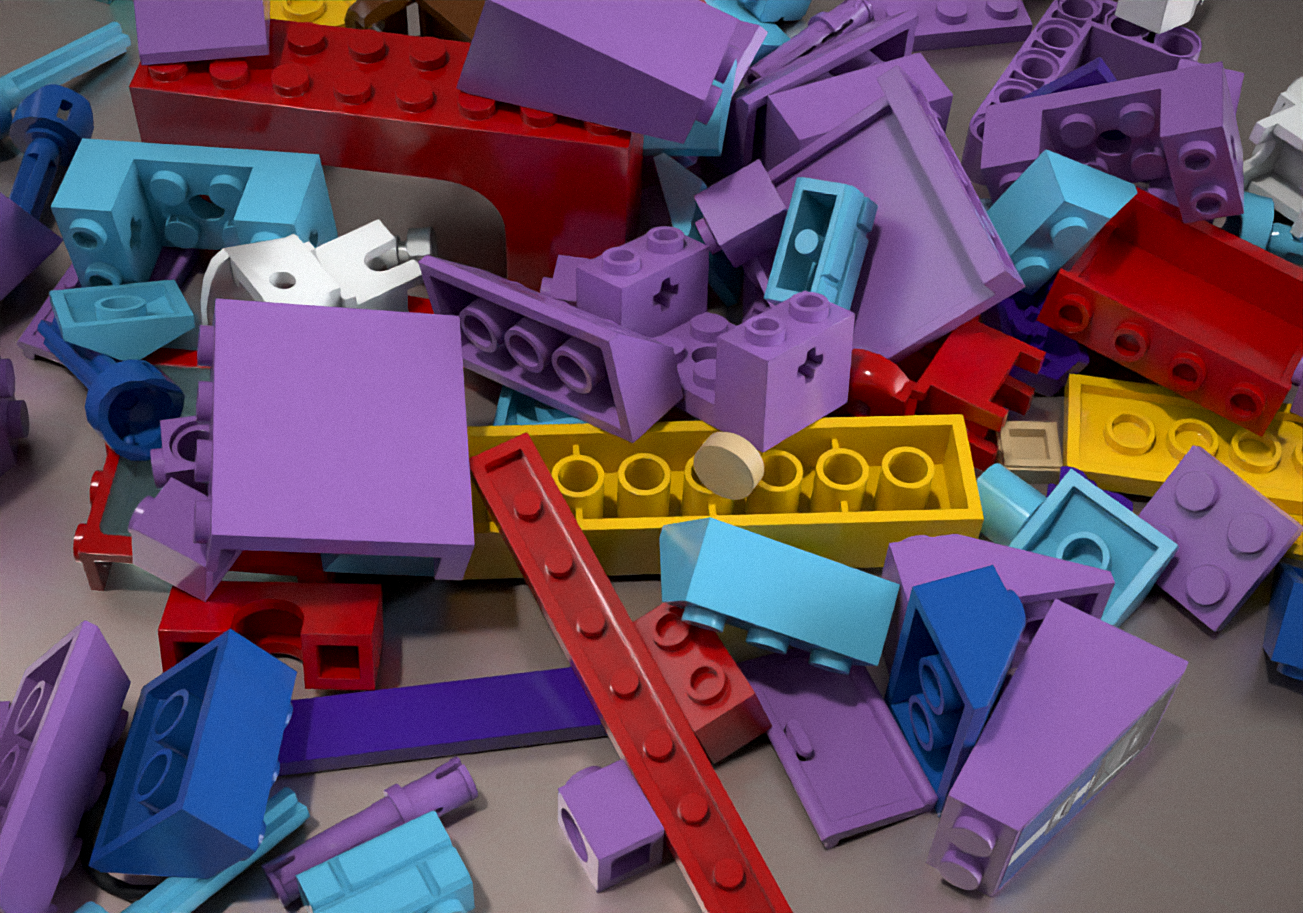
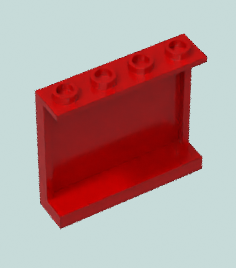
M1136 187L1138 193L1099 231L1069 271L1060 269L1036 321L1263 437L1290 391L1293 373L1303 357V268L1205 220L1183 223L1179 207Z

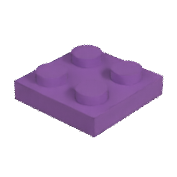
M1195 445L1190 448L1138 515L1179 546V549L1156 581V584L1214 632L1222 631L1303 532V526L1202 447Z

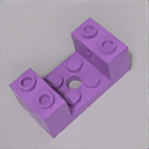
M1222 61L986 106L980 170L993 204L1047 149L1130 183L1171 177L1183 223L1244 214L1243 147ZM1108 130H1120L1127 136L1120 140H1108L1101 137L1100 134Z
M670 226L652 228L647 234L620 247L607 249L602 255L576 267V308L600 318L609 319L617 325L649 338L658 339L666 345L673 347L683 398L674 406L723 432H731L745 438L762 453L848 402L855 313L829 302L822 294L804 290L736 326L728 322L721 315L707 312L709 246L684 235L680 229Z

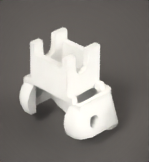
M1303 76L1295 79L1285 92L1280 93L1270 116L1256 122L1249 137V140L1255 143L1256 146L1252 157L1243 162L1244 190L1256 195L1272 198L1274 209L1294 222L1290 233L1297 238L1303 237Z
M379 219L316 248L310 242L303 243L297 235L291 234L285 238L223 248L211 259L203 278L200 301L202 325L212 326L216 298L409 312L407 290L424 283L419 264L414 259L385 271L369 269L370 260L396 247L395 237Z

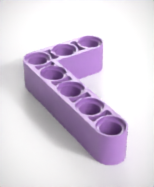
M1054 0L971 118L961 159V165L969 180L986 186L980 170L986 106L1017 100L1098 57L1103 59L1118 81L1176 70L1180 58L1197 62L1202 48L1200 37L1195 32L1182 26L1175 27L1161 34L1152 32L1115 16L1118 2L1112 0Z

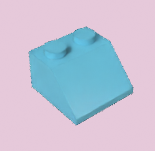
M1045 149L986 211L1026 286L1019 291L1030 295L1036 293L1138 193L1135 184Z

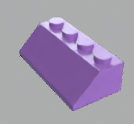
M908 10L867 23L846 35L837 37L831 43L812 53L795 59L792 63L764 78L756 79L750 85L735 92L730 102L721 156L704 157L727 177L758 159L761 161L768 95L911 55L918 15L912 10Z
M429 255L418 261L434 314L460 316L463 367L631 443L638 440L683 398L673 347L666 345L664 342L617 325L609 319L600 318L573 307L565 301L556 300L524 287L518 282L507 280L482 269Z
M86 620L81 622L25 669L0 731V913L58 912L57 905L51 903L58 881L68 875L79 856L83 841L81 837L76 835L83 813H87L94 806L103 790L106 773L99 769L106 750L111 749L118 741L128 720L129 712L123 709L122 706L131 681L99 627Z

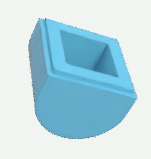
M1000 463L993 464L976 480L984 516L980 533L996 544L1008 546L1047 497Z

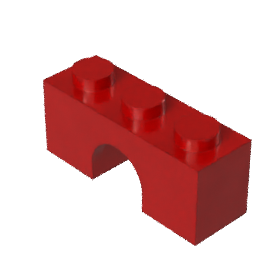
M220 581L206 602L174 585L172 586L158 627L163 673L231 628L269 654H289L302 660L305 689L375 690L384 641L381 584Z

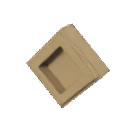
M1006 421L1000 433L994 430L991 431L992 443L999 446L995 463H1000L1028 484H1059L1060 468L1063 466L1056 422Z

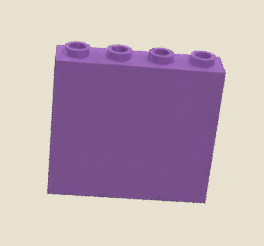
M898 65L876 78L885 94L883 97L767 172L787 210L797 177L854 186L864 194V197H868L878 205L872 231L866 235L869 242L849 310L855 313L852 350L854 348L868 350L884 356L895 364L1026 287L920 85ZM778 245L742 264L750 281L758 289H762L764 294ZM768 302L770 306H768L767 308H765L764 311H766V310H768V309L774 307L775 305H773L772 303Z
M216 298L212 326L199 325L197 366L210 367V382L198 381L196 398V423H209V440L197 439L194 470L195 482H208L207 500H195L193 520V543L207 544L206 571L217 572L220 550L227 549L433 557L434 579L462 580L475 542L460 316Z

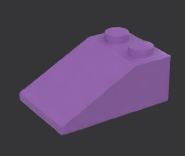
M959 534L936 537L915 535L900 542L889 543L881 578L900 584L882 650L889 677L912 586L994 565L1006 590L1011 589L1018 595L1025 612L1026 626L1021 633L1012 660V669L1019 666L1055 599L1101 620L1115 585L1111 571Z

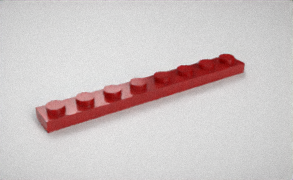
M528 432L469 458L470 478L619 757L624 759L665 829L664 840L703 913H793Z

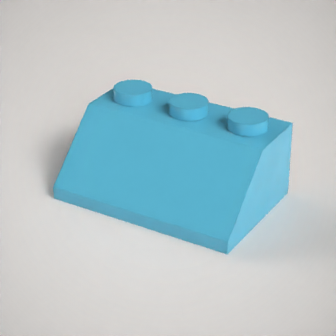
M711 517L663 525L659 537L662 602L684 609L681 621L695 627L720 633L723 632L725 624L746 630L748 634L745 642L752 646L775 653L786 654L790 645L811 652L808 664L838 674L849 675L852 665L878 666L900 584Z

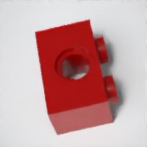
M662 603L633 621V624L691 729L713 764H716L768 731L772 724L756 693L716 632L695 627L681 621L684 609Z

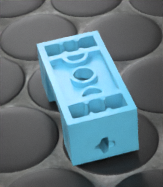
M82 138L51 205V210L82 288L148 282L162 246L221 250L232 246L285 238L295 234L303 243L310 242L316 248L338 238L319 154ZM199 195L209 196L213 203L204 200Z

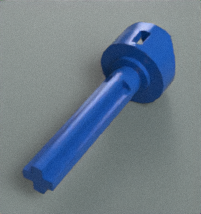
M48 84L28 95L18 105L9 135L13 144L24 153L8 198L38 221L58 166H70L82 138H92L94 131L93 112L90 102L85 97L72 89L57 84ZM59 108L63 111L69 110L66 121L56 116Z
M55 316L52 322L41 320L37 331L45 338L43 344L88 388L85 411L87 421L116 454L130 461L151 460V449L162 448L160 420L181 417L185 395L180 387L161 369L145 360L128 359L117 363L110 356L63 341Z

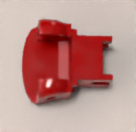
M979 315L897 364L880 354L854 348L851 355L848 402L822 418L963 414L973 466L984 472L994 464L999 447L986 440L985 437L991 429L1000 433L1006 423L1008 409L1025 416L1030 408L1035 388L1011 377L1009 373L1014 366H1017L1037 375L1042 368L1046 352L978 322Z

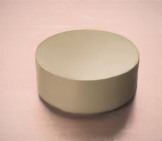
M731 432L713 433L694 456V469L700 481L713 493L723 498L739 500L747 497L764 474V463L757 449L745 438Z

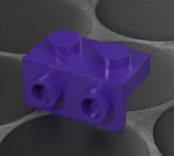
M1058 271L1033 295L1018 291L981 313L983 324L1046 352L1042 368L1037 375L1017 366L1013 367L1009 375L1035 388V392L1047 397H1052L1067 383L1069 374H1078L1089 363V355L1085 345L1036 321Z

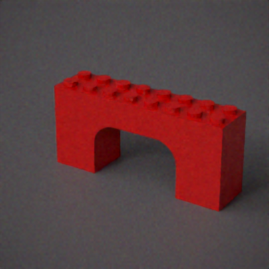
M270 18L269 55L141 65L140 61L129 85L141 142L319 154L321 164L324 166L444 180L475 190L496 207L504 221L506 230L507 280L518 282L524 287L539 293L543 277L553 278L558 255L594 259L602 255L607 249L620 247L637 238L640 223L644 135L480 97L457 89L456 87L471 45L469 42ZM199 195L204 200L213 203L209 196Z

